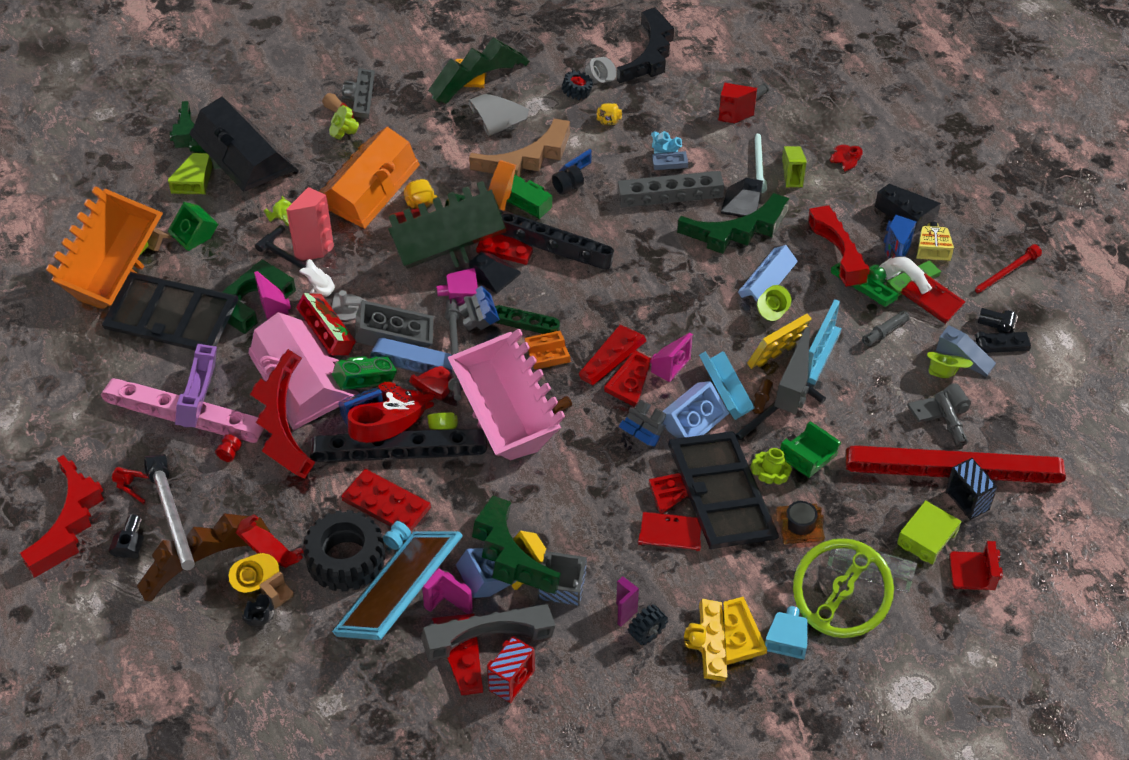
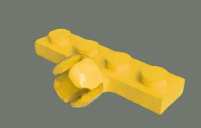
M702 599L699 602L700 624L690 623L684 632V639L689 641H684V645L689 649L699 650L702 653L704 678L725 681L727 679L722 602Z

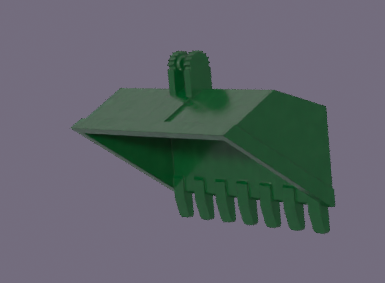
M484 181L477 182L480 194L472 196L470 188L466 186L462 188L465 200L459 202L455 193L450 192L447 196L451 205L443 207L439 197L434 198L433 203L436 210L428 213L425 203L418 204L421 216L416 218L413 217L410 208L403 210L407 221L400 224L395 214L389 215L392 227H389L388 230L394 240L404 267L408 269L450 253L456 268L459 266V261L455 256V251L461 250L464 262L469 263L465 247L507 232L492 189L487 191Z

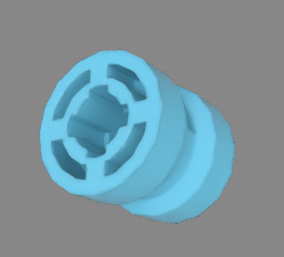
M395 521L391 526V530L384 534L383 541L391 549L399 550L403 545V540H407L411 535V531L404 523Z

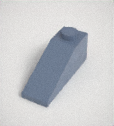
M950 325L939 337L936 352L967 358L973 362V365L968 368L986 377L996 365V362L966 333Z

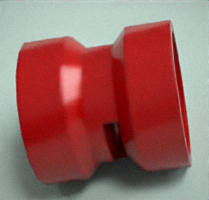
M227 434L223 437L222 444L217 447L215 454L225 462H232L236 456L235 452L239 451L242 442L237 437Z

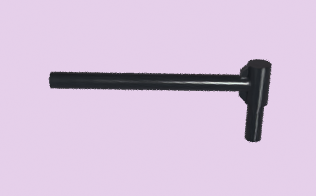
M279 225L274 231L264 236L255 244V248L259 252L270 250L301 269L306 268L305 262L274 245V239L285 231L282 225Z
M807 382L806 386L809 387L807 394L822 404L826 397ZM775 402L735 434L739 441L779 409L774 406Z

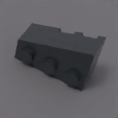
M892 184L886 185L877 192L875 207L891 219L898 215L916 221L914 234L919 232L923 226H927L928 223L938 218L941 205L940 202Z

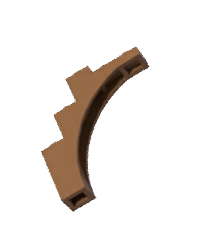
M553 119L551 126L541 138L517 151L498 155L471 153L469 156L470 170L494 174L499 160L516 164L515 175L519 177L523 169L540 171L544 158L561 160L570 135V121Z

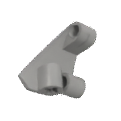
M482 94L468 100L474 114L479 113L488 136L503 130L511 131L517 128L520 122L527 120L529 109L510 100L488 94Z

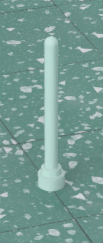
M757 133L754 136L756 179L763 180L762 193L767 190V181L763 178L761 135Z

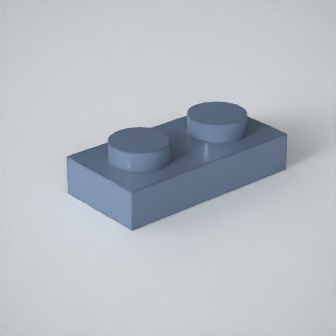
M686 151L652 154L654 170L688 168Z

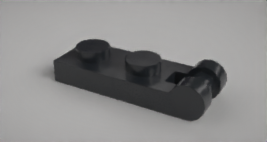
M981 331L975 334L976 342L979 343L978 346L985 353L1030 351L1031 348L1027 332L986 334Z

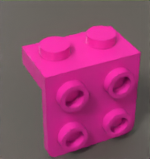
M438 568L422 587L424 608L429 612L444 598L466 614L473 612L471 589L466 584H461L455 580L449 572H444Z

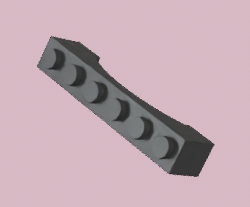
M536 604L528 608H515L502 613L494 612L486 616H473L469 619L452 620L438 625L430 624L427 627H423L421 640L427 659L431 661L447 658L450 655V651L459 644L486 634L514 633L531 637L532 641L550 638L553 636L555 623L548 604Z

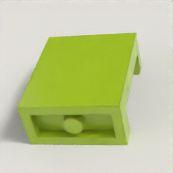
M925 500L901 530L897 544L904 550L915 554L921 560L933 565L937 555L951 537L954 538L957 535L962 521Z

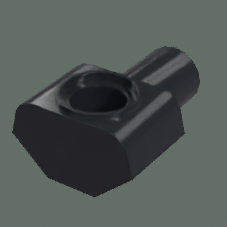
M134 514L129 515L124 529L114 534L109 548V553L112 556L133 559L139 557L144 542V536L138 534L142 522L141 517Z

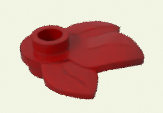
M838 145L834 148L835 153L832 154L830 163H842L844 172L849 171L857 165V161L863 155V150L859 146Z

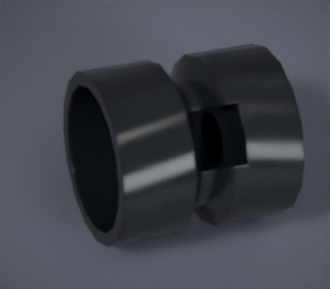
M572 165L564 171L553 174L552 183L555 190L560 195H563L574 188L583 186L584 177L581 170L576 165Z

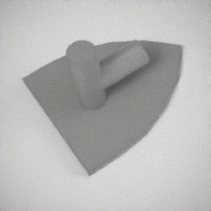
M342 290L339 293H334L332 309L341 321L356 319V313L361 301L366 300L353 294H346V291Z

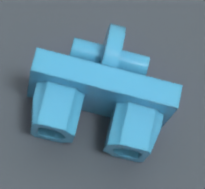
M654 131L651 133L654 153L678 152V149L682 147V139L679 137L671 139L670 135L665 131L661 133Z

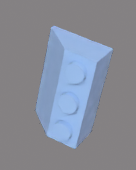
M711 381L699 382L663 410L666 413L663 424L666 425L667 431L676 438L700 436L707 433L725 418L729 412Z

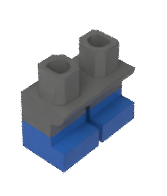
M482 285L476 289L477 293L472 297H463L465 303L458 307L461 315L464 318L467 317L463 320V324L469 331L475 327L482 330L500 320L491 294Z
M640 399L635 408L630 407L628 416L625 421L622 420L619 428L647 445L656 446L666 426L663 424L666 413L655 408L653 414L649 416L647 412L651 404Z

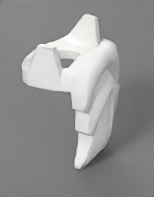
M308 259L306 261V268L300 269L299 272L305 275L314 286L310 293L322 294L323 297L329 296L335 288L331 277L324 274L321 269L315 266L312 260Z

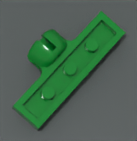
M841 262L831 267V274L841 279L839 276ZM879 265L869 267L870 273L867 275V283L852 286L884 307L898 299V293L884 285L887 274L883 267L879 268Z

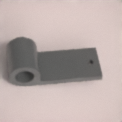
M951 384L943 390V392H947L956 414H962L969 410L971 401L959 384ZM935 397L907 404L918 422L943 417Z

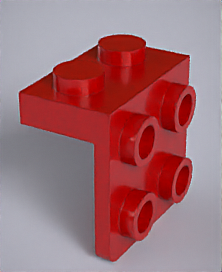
M987 541L983 552L952 551L949 555L952 585L955 589L996 590L999 580H1002L1003 577L1002 567H999L998 563L1000 561V550L996 549V541Z

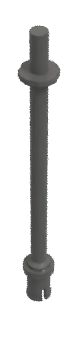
M450 299L446 301L445 318L449 321L452 356L459 353L456 320L459 319L460 313L457 309V301L451 299L452 303L450 304ZM452 368V379L448 382V387L453 391L454 399L459 401L462 398L461 391L463 388Z

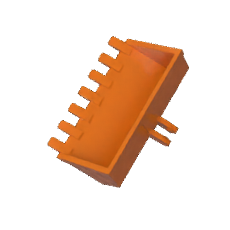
M388 126L358 147L359 150L354 152L350 159L342 165L343 167L334 174L335 176L328 180L327 185L318 191L326 195L328 211L364 229L420 166L409 141Z
M94 186L92 193L98 197L96 204L90 199L85 201L84 205L91 210L89 216L82 212L78 213L77 219L83 223L82 228L79 229L75 225H71L69 231L76 236L75 240L72 242L67 238L63 239L61 244L68 249L67 254L64 255L56 251L54 258L61 264L58 269L49 264L46 271L53 276L51 280L55 284L61 286L78 301L105 309L107 306L110 307L129 273L135 272L132 269L133 266L143 270L144 265L138 260V257L163 213L110 190H101Z

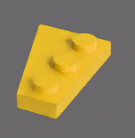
M744 596L725 601L723 603L726 664L729 665L767 654V647Z

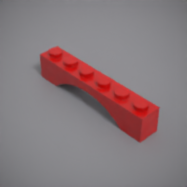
M829 205L810 208L808 224L813 232L832 242L843 257L840 263L839 276L844 285L847 287L867 283V275L870 273L869 266L863 261L861 253H858L855 243H852L848 232H845L843 224L837 219L835 211L833 212Z

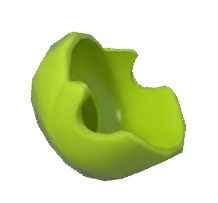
M451 412L434 413L427 416L428 425L431 430L456 429L458 426L457 415Z

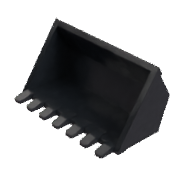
M223 96L199 111L194 127L189 135L243 192L290 172H299L276 146Z

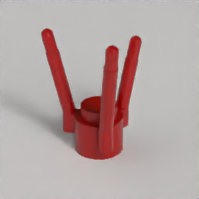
M121 467L115 468L112 474V481L117 483L116 488L124 490L141 503H145L146 501L125 485L131 484L134 477L149 479V476L139 471L127 470Z

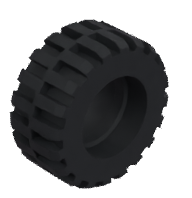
M338 510L334 514L328 513L324 515L323 519L319 518L314 522V526H310L307 535L304 537L303 551L308 572L313 580L318 581L322 587L326 588L329 586V590L336 591L341 589V592H344L351 588L353 590L359 589L361 585L366 586L371 582V578L375 579L379 575V571L384 566L385 548L381 529L371 517H365V514L361 512L354 513L353 510H347V512ZM352 542L362 546V549L350 558L336 559L327 555L332 547L340 543Z

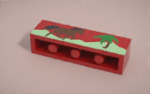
M303 293L296 307L330 355L348 356L356 340L322 294Z

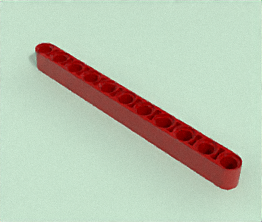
M849 446L845 450L846 469L850 472L949 478L952 467L973 458L991 480L1053 484L1062 483L1066 480L1064 460L1060 457L873 446Z

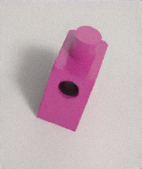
M475 268L450 273L446 276L447 285L436 286L438 297L449 296L450 304L452 303L451 299H455L457 306H461L465 303L463 297H472L477 293L478 285Z

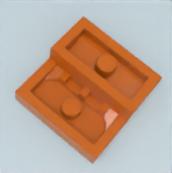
M561 331L524 338V341L529 345V350L527 351L529 357L534 356L536 359V363L533 365L534 370L571 362Z

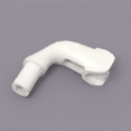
M891 257L879 266V268L883 267L886 271L887 276L885 280L897 276L902 271L916 283L922 294L932 289L924 276L925 273L907 257Z

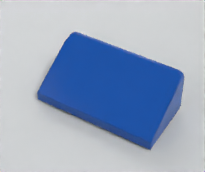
M589 149L565 164L559 171H564L572 165H576L581 170L591 164L592 150Z

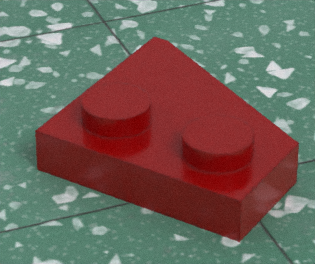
M680 473L649 479V486L659 514H663L688 496Z

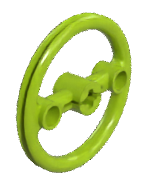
M842 538L822 542L806 553L797 566L794 575L793 594L801 615L807 619V623L813 628L832 637L852 638L873 630L886 617L893 600L894 584L891 571L878 552L862 542ZM840 548L855 550L856 554L853 557L851 566L844 576L841 575L834 580L831 595L823 605L818 607L816 613H812L805 603L802 590L803 578L808 566L815 558L826 551ZM862 557L867 561V564L865 566H858L855 560ZM871 563H875L884 582V597L876 614L867 622L852 628L831 626L830 622L834 618V612L843 600H847L852 596L854 583L860 574L866 571ZM847 581H848V584H847V590H848V591L843 590V591L840 592V594H839V588H840V586H843V585L846 584ZM827 609L831 612V617L823 619L820 617L819 612Z

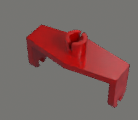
M255 514L241 520L236 534L257 554H270L276 559L278 565L284 568L298 563L303 558L301 555L302 553L304 554L302 548L290 552L270 532L256 526L257 523L255 521L259 517Z

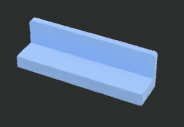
M787 245L774 248L738 291L741 298L752 295L757 302L758 298L767 288L772 285H779L797 263L796 258Z

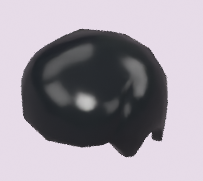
M258 594L255 601H247L246 607L242 611V619L250 627L263 626L272 620L274 605L268 595Z

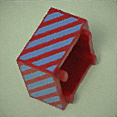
M513 636L509 641L506 640L503 643V649L494 661L490 660L487 664L489 691L511 704L535 672V649Z

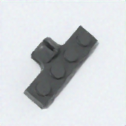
M358 68L357 81H344L342 99L354 102V117L369 119L374 70Z

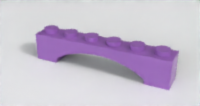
M197 344L184 394H180L176 405L175 425L196 427L215 368L216 346Z

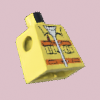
M930 222L928 226H923L916 259L951 261L954 246L948 228L939 227L937 222Z

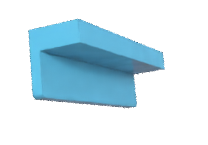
M706 351L699 355L724 404L735 420L755 408L724 351L712 358L709 357Z

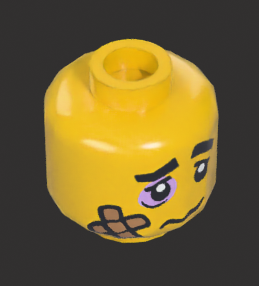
M604 103L597 109V120L602 125H616L622 119V110L615 103Z

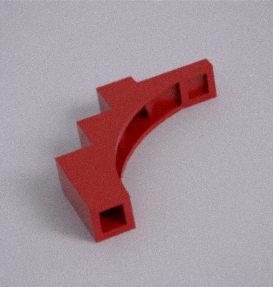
M287 349L281 356L275 369L270 373L268 380L265 381L260 378L254 385L250 395L266 405L255 422L272 434L265 442L262 452L295 475L305 479L316 462L309 458L295 442L286 415L288 384L293 371L302 357Z
M64 455L56 458L61 471L68 479L67 497L61 514L42 538L20 552L25 566L34 578L79 553L76 545L79 541L75 535L91 527L89 520L91 514L88 509L104 501L101 494L104 491L98 481L94 482L90 476L85 478L81 472L78 474L72 460L68 461Z

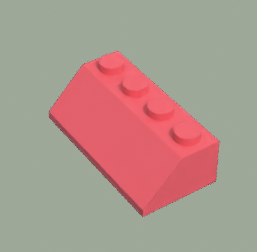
M308 187L286 209L294 255L301 261L322 258L334 247L326 195Z

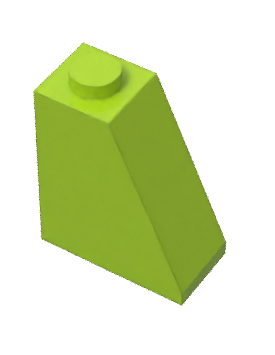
M784 146L782 163L785 186L803 187L807 163L801 146Z
M192 153L168 179L171 194H206L212 170L211 157L207 153Z

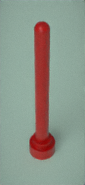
M1036 244L1031 245L1026 249L1023 256L975 288V292L981 293L1028 260L1038 259L1042 256L1041 248Z

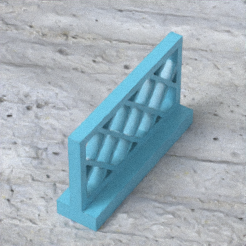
M835 299L809 349L807 382L813 385L816 384L841 333V328L835 326L840 301Z

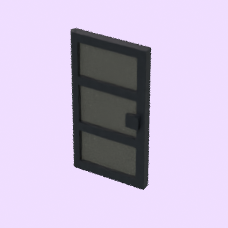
M130 272L102 326L107 330L191 350H196L197 344L216 346L238 302V296Z
M733 431L669 439V449L683 484L686 487L709 549L771 541L779 538L774 522Z

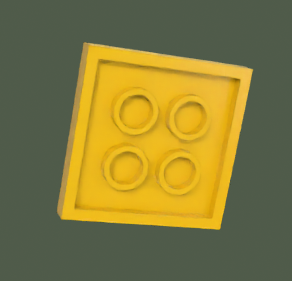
M808 313L763 338L748 360V366L751 369L756 366L761 367L771 357L775 359L780 356L783 350L787 349L789 351L797 345L796 341L801 338L805 328L808 327L807 325L812 320Z

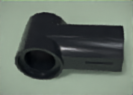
M982 308L978 323L997 328L999 333L1014 332L1018 316L1015 312L1009 310L1000 313Z

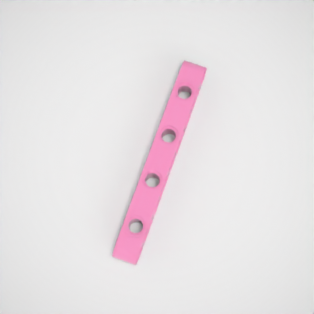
M115 378L109 381L101 393L102 399L107 403L175 422L176 405L180 395ZM203 402L195 427L224 436L230 434L240 440L256 443L264 430L263 427L255 423L258 417Z

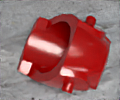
M438 366L418 377L413 374L410 377L409 383L415 389L423 392V394H433L434 399L442 401L450 393L448 382L452 379V373L443 366Z

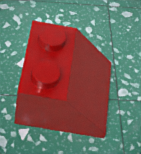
M724 82L720 96L718 121L735 124L754 116L757 88Z

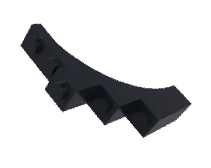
M656 7L641 12V25L646 30L650 41L645 51L637 59L617 67V81L619 83L646 74L654 77L665 73V58L669 57L670 54L669 42L674 40V27Z

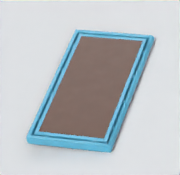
M413 531L332 631L335 636L381 640L463 535L458 531Z

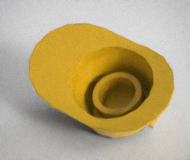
M260 553L252 555L232 565L228 574L229 582L239 592L247 593L258 590L261 583L279 572V565L270 554Z

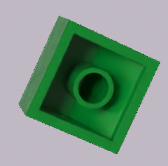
M183 202L167 232L187 251H190L211 239L219 224L199 205Z

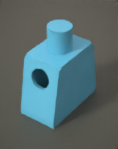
M789 606L786 613L778 612L766 636L765 645L768 652L805 659L807 650V619L799 617L800 610L797 607Z

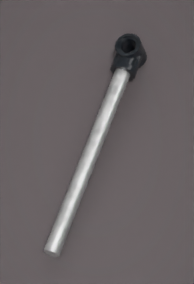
M166 455L145 456V474L149 476L151 482L156 484L181 566L184 570H191L195 563L167 481L169 471Z

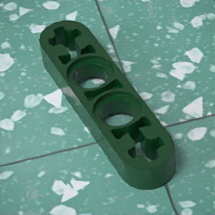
M501 305L495 306L500 319L495 322L496 324L540 334L560 331V321L555 317ZM519 316L521 319L514 321L512 317ZM532 320H536L539 323L532 325L529 322Z

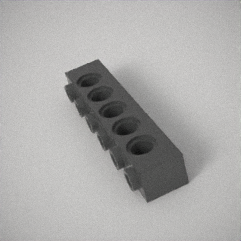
M720 171L620 180L617 186L621 208L723 198L724 182Z

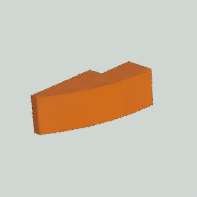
M503 160L498 162L488 191L492 189L499 209L505 211L506 201L510 198L516 164Z

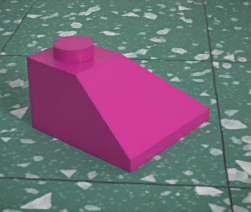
M258 271L254 272L259 298L266 319H270L278 312L289 316L288 310L291 309L289 299H285L283 292Z
M688 333L663 347L657 354L655 353L650 360L651 373L671 382L691 359L693 334Z

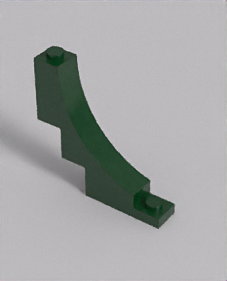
M493 37L482 53L471 48L461 63L450 58L428 91L436 102L440 103L442 101L447 104L464 85L477 76L499 68H513L515 64L520 65L521 63L527 66L530 61L519 51Z

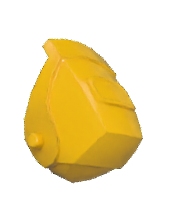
M425 179L408 183L403 192L407 205L412 209H417L418 204L425 203L426 208L434 204L433 199L437 198L430 183Z

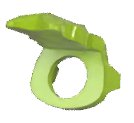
M281 196V200L274 204L273 212L266 208L264 213L270 222L278 218L283 220L286 226H289L286 209L292 203Z

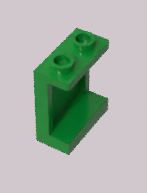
M810 421L807 423L805 431L794 440L789 441L786 438L781 443L780 450L784 453L785 462L810 478L837 456L841 441Z

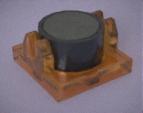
M796 501L789 506L776 508L783 544L824 541L823 514L821 515L822 508L818 507L817 503L811 504L806 501Z

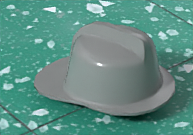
M606 57L593 58L585 67V75H589L594 84L611 82L616 78V68L613 62Z

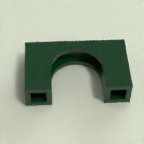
M263 259L222 291L223 293L238 296V302L229 318L228 324L243 334H246L258 324L255 310L240 302L246 294L258 291L254 272L258 271L283 292L285 299L296 291L294 278ZM213 298L210 301L212 312L215 316L219 317L227 300Z

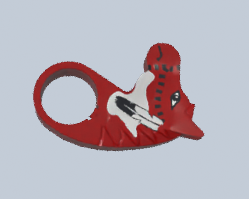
M393 382L381 383L378 389L382 391L383 402L353 407L348 412V434L352 439L366 443L392 438L414 424L423 414L424 410L434 406V402H429L434 399V395L422 394L419 390H406Z

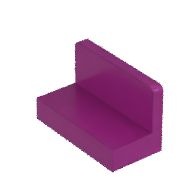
M623 576L617 581L616 605H618L617 624L620 627L638 612L639 588Z

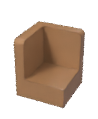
M281 572L276 573L259 585L261 594H266L272 599L274 610L294 597V592L286 585Z

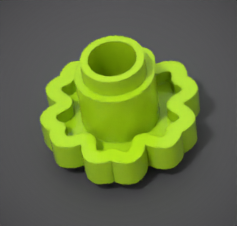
M342 105L334 113L329 129L332 137L340 139L344 136V133L354 135L357 132L359 123L354 118H351L353 115L351 108Z
M771 448L767 452L756 454L750 466L752 473L757 475L760 481L767 484L774 482L781 485L786 483L792 471L791 465L785 462L783 451L778 448Z

